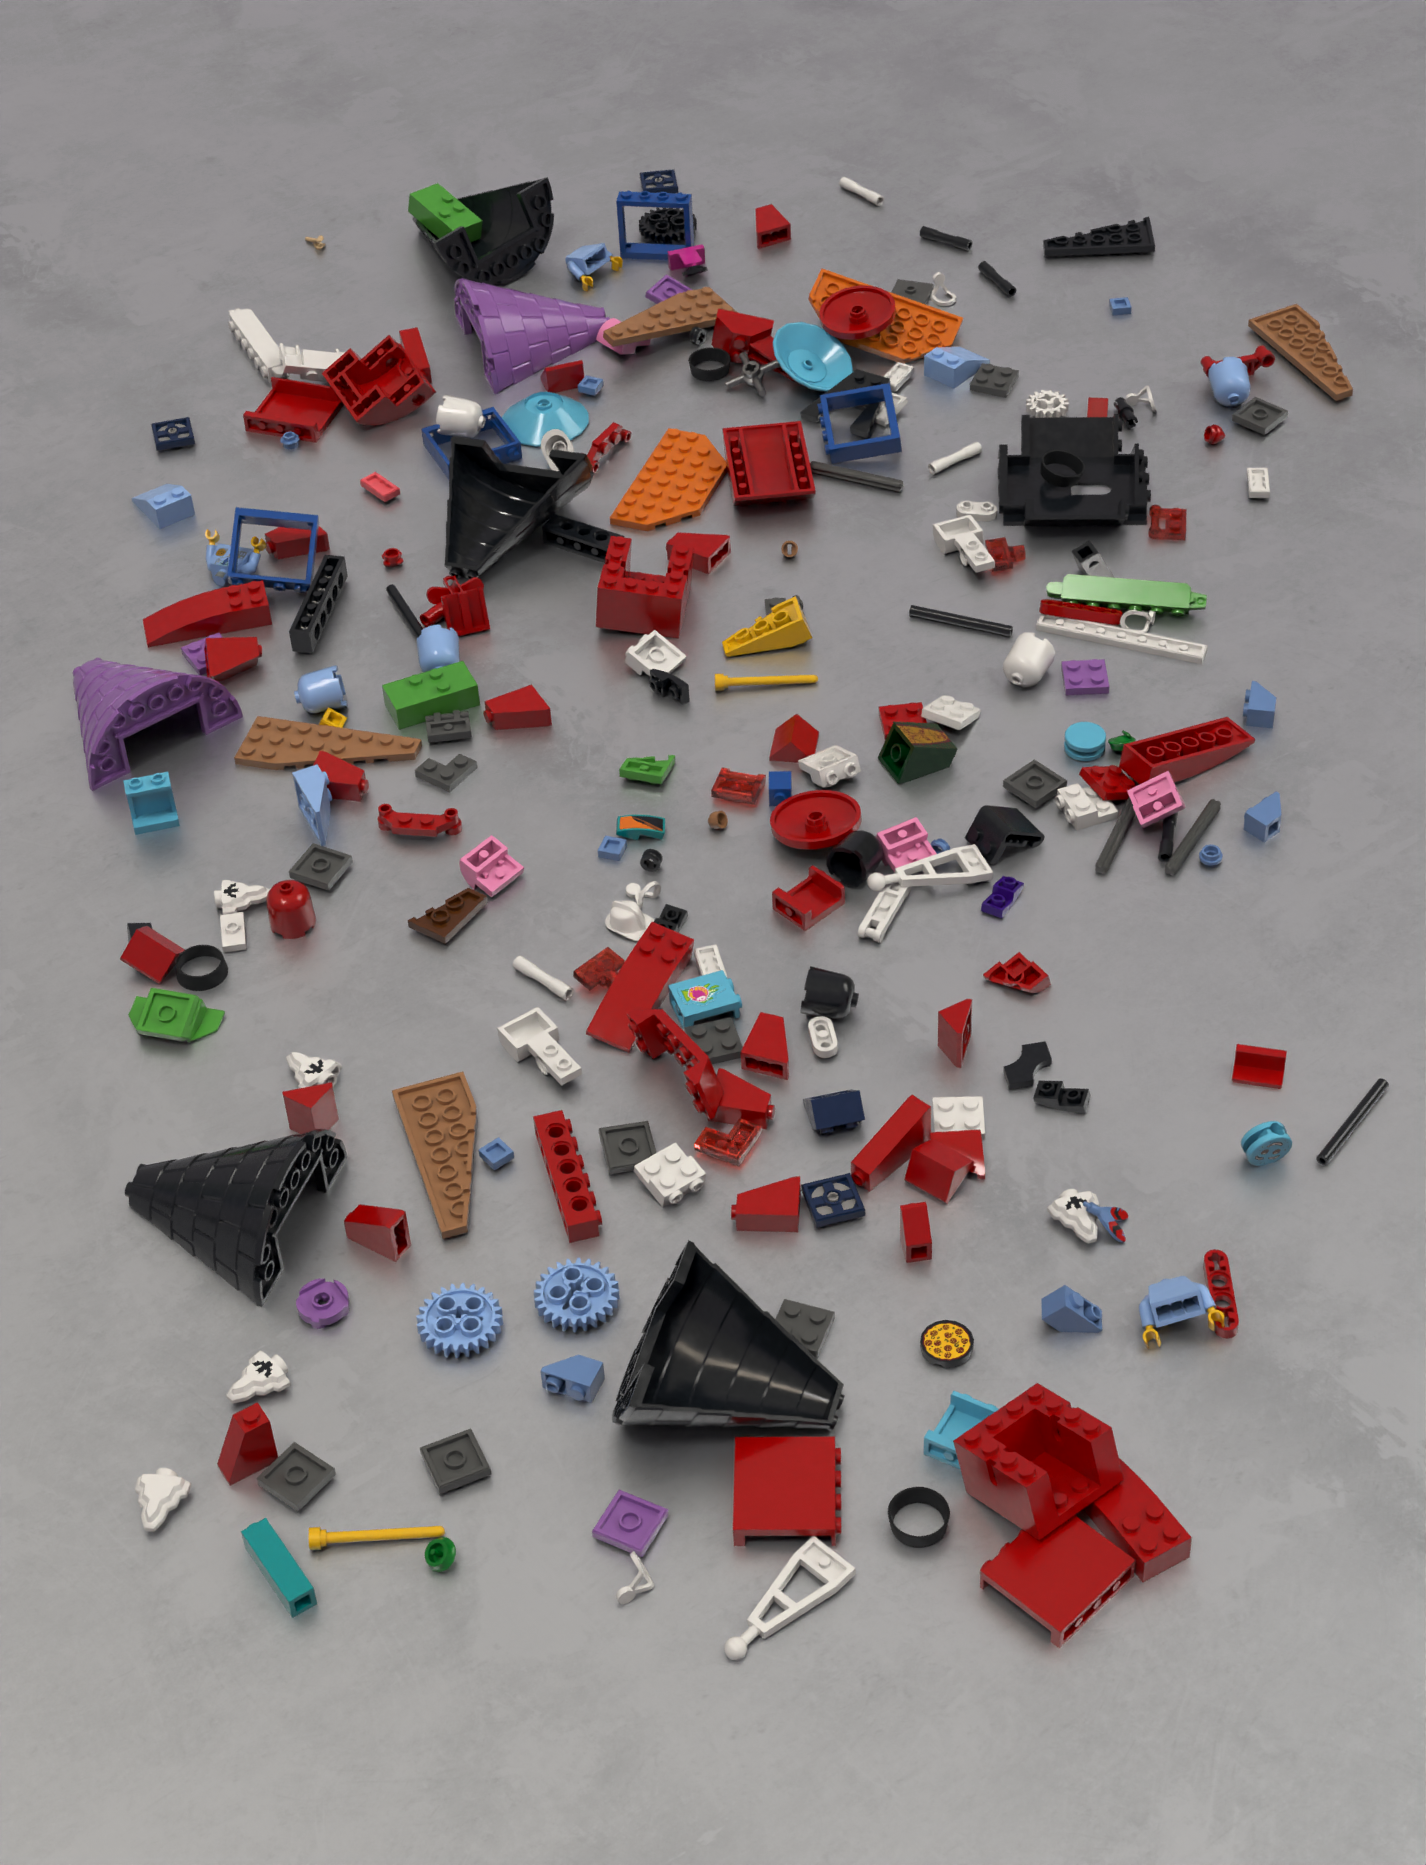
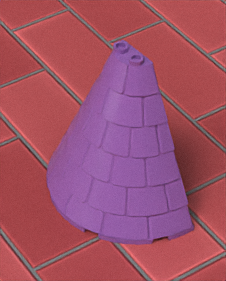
M463 278L457 279L454 286L456 298H454L455 316L465 335L472 334V324L481 342L484 375L494 394L597 341V334L601 326L609 320V317L605 315L603 307L598 308L580 303L575 304L556 298L552 299Z
M95 658L73 670V688L86 756L89 786L92 791L131 772L123 739L194 704L197 706L201 730L205 735L243 717L236 698L230 694L225 686L209 677L105 661L101 658Z

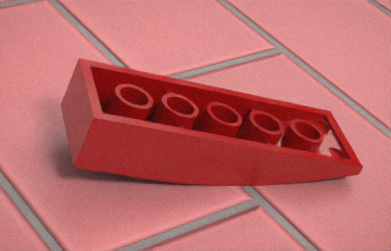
M262 580L231 585L189 597L144 618L143 624L147 646L154 647L208 637L217 633L224 634L272 625V620Z
M1224 717L1124 744L1119 767L1139 784L1167 771L1170 772L1173 781L1178 782L1211 769L1254 744L1255 738L1230 718Z
M651 922L609 987L586 1030V1035L630 1053L638 1038L633 1035L628 1027L630 1020L627 1012L630 1010L658 1009L669 993L668 985L676 983L691 960L694 939Z
M1119 1458L1124 1480L1083 1510L1110 1542L1136 1560L1134 1573L1143 1583L1190 1558L1192 1537L1146 1483Z

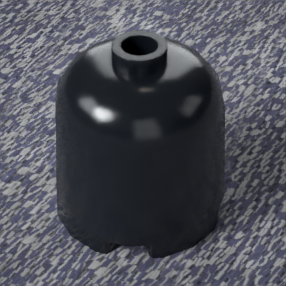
M862 830L854 831L833 847L827 855L826 865L831 875L835 874L841 880L840 883L842 885L858 887L879 866L883 859V848L880 841L873 834Z
M810 966L804 990H806L804 1001L802 1000L800 1013L831 1019L845 1018L849 1014L851 1007L856 1008L859 993H855L853 980L845 974Z

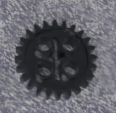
M657 207L656 211L650 210V213L645 212V216H641L639 232H641V236H644V239H649V242L656 240V244L660 241L663 244L666 242L672 244L673 241L679 243L680 239L685 241L684 209H659ZM693 214L694 234L695 230H697V219L695 218V214Z

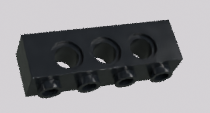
M554 514L542 526L544 544L605 563L611 536L624 537L623 535Z

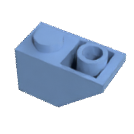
M1252 681L1251 690L1246 689L1243 717H1247L1246 726L1273 729L1276 697L1258 682Z
M1276 791L1270 796L1265 797L1260 803L1249 808L1244 814V830L1264 843L1280 832L1282 816L1280 793Z
M1064 1285L1041 1299L1042 1320L1059 1332L1099 1333L1102 1331V1310L1068 1286Z
M576 1355L544 1366L540 1371L543 1388L553 1393L558 1392L575 1400H583L589 1403L593 1402L605 1380L603 1362L582 1355Z

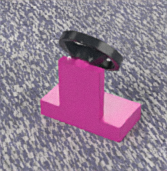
M702 244L668 251V267L670 271L688 267L685 272H682L683 276L708 271L707 267L701 266V264H705V248Z

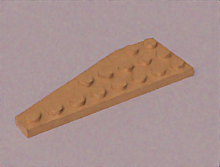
M710 287L688 290L678 293L604 330L603 338L612 347L691 331L696 326L700 329L715 326L718 308L733 312L737 311Z
M1294 304L1249 319L1248 326L1335 401L1352 396L1353 388L1347 376H1344L1343 368L1341 365H1338L1337 357L1330 343L1326 342L1325 334L1320 330L1319 322L1299 305Z
M257 716L234 759L237 765L271 770H284V766L295 765L296 769L305 768V765L314 764L319 751H325L352 765L354 761L365 760L366 763H374V759H386L389 762L416 759L422 747L421 739Z
M464 1072L392 1090L396 1108L442 1238L445 1239L468 1232L477 1109Z

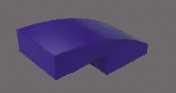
M1002 876L993 885L992 894L982 902L981 911L1003 918L1017 900L1024 887V883L1017 881L1013 877Z

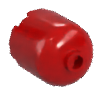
M295 880L280 881L272 886L268 891L266 899L269 924L272 932L281 934L283 939H296L305 936V931L311 927L314 928L316 924V916L308 888Z

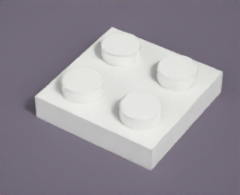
M941 696L922 708L921 717L961 730L980 717L981 709L974 707L971 703L956 701L951 696Z
M983 1096L932 1097L934 1132L980 1129L982 1140H985Z

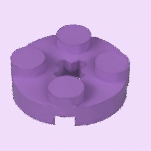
M325 1278L315 1279L305 1284L300 1289L299 1297L296 1299V1307L300 1318L306 1323L311 1324L313 1328L321 1329L325 1325L335 1323L349 1313V1296L346 1287L337 1280H334V1283L326 1282ZM319 1300L328 1301L323 1305L318 1303Z

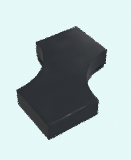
M1046 1041L1022 1045L1020 1058L1014 1063L1003 1067V1073L1009 1090L1033 1086L1035 1074L1042 1068L1052 1064V1058Z

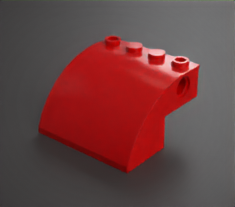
M390 335L384 338L363 358L351 348L348 349L322 373L356 422L362 425H382L401 419L415 411L436 393L402 345L397 343Z

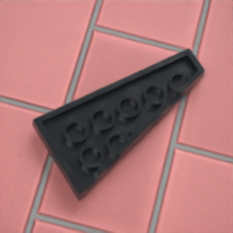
M1144 217L1141 222L1131 220L1128 221L1127 225L1123 226L1113 224L1091 229L1090 233L1087 234L1077 232L1074 237L1060 236L1043 240L1044 256L1049 257L1066 255L1092 256L1094 254L1111 255L1116 253L1145 254L1155 252V242L1150 218Z

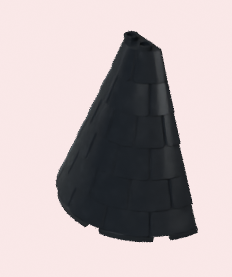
M548 177L457 198V200L482 220L481 239L470 242L464 227H458L439 239L415 217L412 218L442 260L456 274L464 279L490 285L506 284L530 271L535 266L538 256L544 253L553 229L554 213H551L553 194Z
M452 436L451 457L449 459V500H447L445 567L450 570L449 574L455 576L456 579L461 577L468 578L469 580L473 577L479 578L498 559L515 548L519 542L532 534L536 528L586 490L593 478V475L590 473L593 467L588 456L583 453L552 449L549 457L559 471L503 464L485 440Z
M317 1129L299 1135H290L270 1141H260L212 1153H202L179 1160L174 1159L149 1165L140 1164L133 1181L128 1182L126 1185L125 1196L129 1197V1206L150 1221L171 1240L177 1242L193 1257H198L237 1291L241 1290L256 1303V1306L262 1307L284 1269L277 1237L280 1228L313 1171L317 1190L327 1193L347 1159V1153L343 1141L335 1138V1132Z
M688 1240L675 1263L676 1266L670 1278H667L642 1330L643 1335L633 1351L616 1397L617 1403L612 1413V1422L617 1425L792 1427L832 1431L838 1420L835 1412L839 1410L844 1400V1395L841 1394L844 1384L823 1366L768 1311L764 1312L716 1263L713 1264L693 1242Z

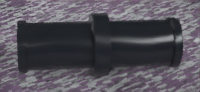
M1123 397L1117 398L1116 402H1114V407L1118 411V416L1124 420L1128 428L1135 427L1138 419L1134 415L1133 408L1126 403Z

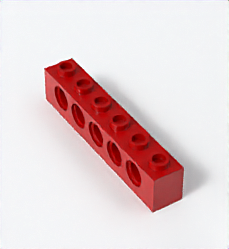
M562 1110L533 1116L535 1135L569 1243L598 1237V1226L602 1225L600 1211L594 1209V1206H596L594 1192L588 1191L590 1181L588 1174L582 1172L584 1169L582 1155L576 1154L579 1151L576 1137H571L570 1135L573 1133L570 1119H565Z

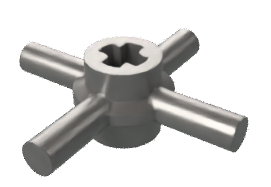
M745 352L740 353L739 357L743 363L741 375L726 381L727 389L745 382L748 386L755 387L759 396H764L766 394L762 385L764 373L780 367V364L777 360L760 366L757 362L750 361Z

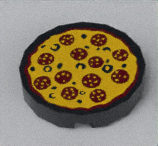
M936 1321L927 1326L921 1334L920 1349L922 1355L933 1365L936 1363L942 1365L943 1368L958 1367L967 1362L971 1357L974 1348L972 1333L965 1325L957 1321Z

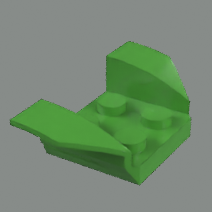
M151 988L147 998L136 996L128 1015L138 1034L177 1041L187 1040L190 1043L217 1032L225 1011L207 1008L203 1000L193 994Z

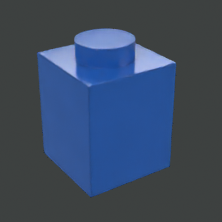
M791 771L769 772V806H777L792 796Z

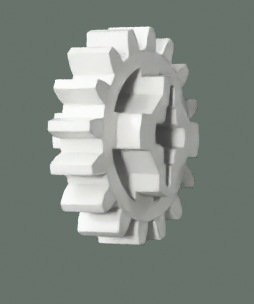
M1041 390V393L1035 391L1034 395H1029V399H1026V412L1029 413L1030 417L1061 418V416H1066V412H1068V398H1065L1064 394L1059 395V391L1052 393V390Z

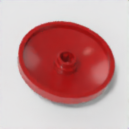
M867 285L848 287L832 294L824 301L819 312L820 322L828 334L837 338L855 340L871 337L885 330L893 322L896 316L895 301L890 293L879 287Z
M831 790L807 791L791 796L778 804L770 816L773 836L782 844L797 849H822L837 845L847 835L857 831L862 821L858 802L847 794Z

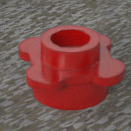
M396 548L385 550L382 555L384 566L394 567L404 562L401 558L402 553Z

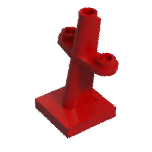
M446 576L443 578L445 587L433 586L427 590L426 596L430 603H442L448 630L453 628L458 633V636L490 629L483 591L484 584L480 578L473 577L460 585L455 576ZM451 579L453 584L449 586L447 581Z

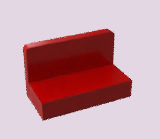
M1237 1044L1232 1082L1281 1089L1287 1051Z

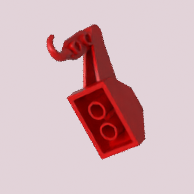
M718 308L711 345L714 348L726 351L730 355V362L743 364L739 355L745 352L750 361H756L765 365L777 360L772 343L774 338L771 336L774 320ZM781 366L773 369L774 371L782 374L788 379L795 381L781 368Z

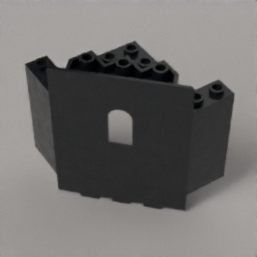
M1114 414L1113 417L1030 418V415H1022L1021 455H1008V445H999L998 450L999 514H1003V526L1147 525V502H1151V490H1147V485H1149V473H1146L1148 456H1144V450L1139 449V443L1134 444L1131 454H1118V452H1122V440H1118V432H1122V420H1118V414ZM1051 450H1064L1075 454L1085 465V471L1076 485H1105L1111 491L1103 495H1071V487L1052 485L1042 477L1040 473L1042 456ZM1062 464L1046 465L1049 470L1059 475H1077L1074 470Z

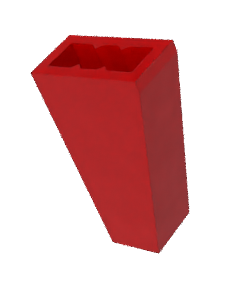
M914 1095L907 1098L851 1161V1177L856 1185L862 1186L869 1192L872 1191L910 1159L913 1148L930 1140L931 1106Z

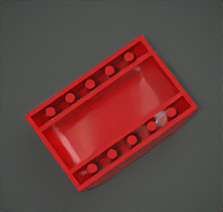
M801 421L722 428L733 506L814 498L816 490Z

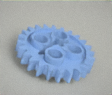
M577 1258L576 1263H572L570 1259H567L564 1266L556 1262L557 1269L548 1267V1275L541 1274V1281H536L534 1302L535 1308H538V1315L544 1316L545 1323L552 1321L553 1328L561 1324L562 1331H565L568 1326L572 1327L573 1332L577 1331L578 1326L587 1331V1325L589 1324L597 1328V1321L600 1320L605 1323L606 1315L613 1316V1308L618 1307L617 1300L620 1299L618 1281H615V1274H609V1267L601 1269L600 1262L591 1265V1259H588L585 1263H581L580 1258Z
M464 1283L458 1289H456L454 1284H451L448 1291L441 1287L440 1295L432 1292V1300L424 1299L425 1307H419L420 1315L416 1317L418 1334H420L421 1341L426 1342L427 1348L434 1347L435 1354L444 1350L445 1357L454 1352L455 1358L459 1357L460 1352H464L465 1356L469 1357L471 1350L479 1354L480 1346L488 1349V1340L495 1342V1334H501L500 1326L503 1325L502 1307L499 1306V1300L493 1298L492 1292L486 1294L485 1287L476 1291L475 1284H472L469 1289L465 1288Z

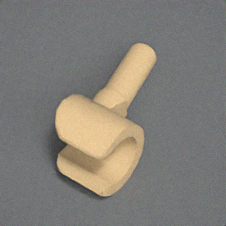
M323 236L318 238L305 237V240L312 242L317 250H321L326 245L321 243L324 239Z

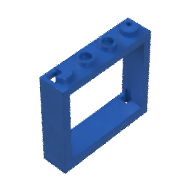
M619 191L616 204L620 257L622 259L668 260V251L694 246L692 194H682V192L676 194L667 192ZM624 206L684 208L686 245L627 243Z
M890 383L820 395L821 403L817 405L819 415H823V417H820L821 429H826L822 431L824 443L828 442L825 445L826 455L830 454L831 464L902 452ZM885 402L891 435L834 444L829 411Z
M491 407L482 410L485 417L484 428L480 429L479 433L493 429L505 444L492 449L499 460L506 464L522 459L521 442L495 408ZM438 424L422 428L423 445L449 479V460L438 445L450 442L452 436L437 433V430L440 429Z
M236 507L227 574L228 583L240 585L263 580L266 588H273L276 591H285L286 589L294 590L297 593L308 591L313 581L319 528L318 515ZM242 523L311 530L306 580L236 573Z

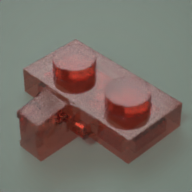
M1005 537L985 540L986 550L995 560V568H992V572L1013 569L1014 561L1018 562L1026 559L1024 545L1008 546Z
M607 947L574 970L573 977L589 991L598 984L602 987L606 985L609 989L618 974L617 971L624 964V959Z

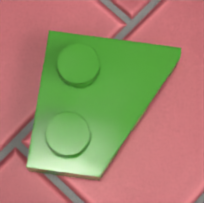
M668 755V760L655 761V756L627 758L619 769V777L628 778L629 780L646 781L651 784H662L675 764V755Z

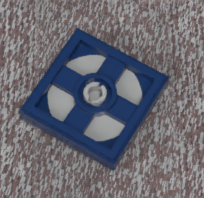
M674 169L640 173L642 191L650 193H678Z
M189 417L151 424L157 451L187 447L195 444Z
M850 1173L801 1184L802 1194L816 1228L865 1216L864 1205Z

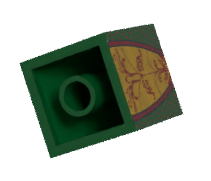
M893 722L878 759L898 784H903L949 768L958 749L936 723Z

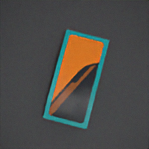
M650 815L618 816L616 835L638 840L641 834L662 840L665 834V818Z

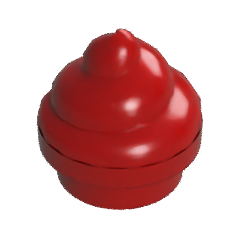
M1213 424L1206 427L1204 440L1209 444L1215 445L1225 438V433L1220 426Z

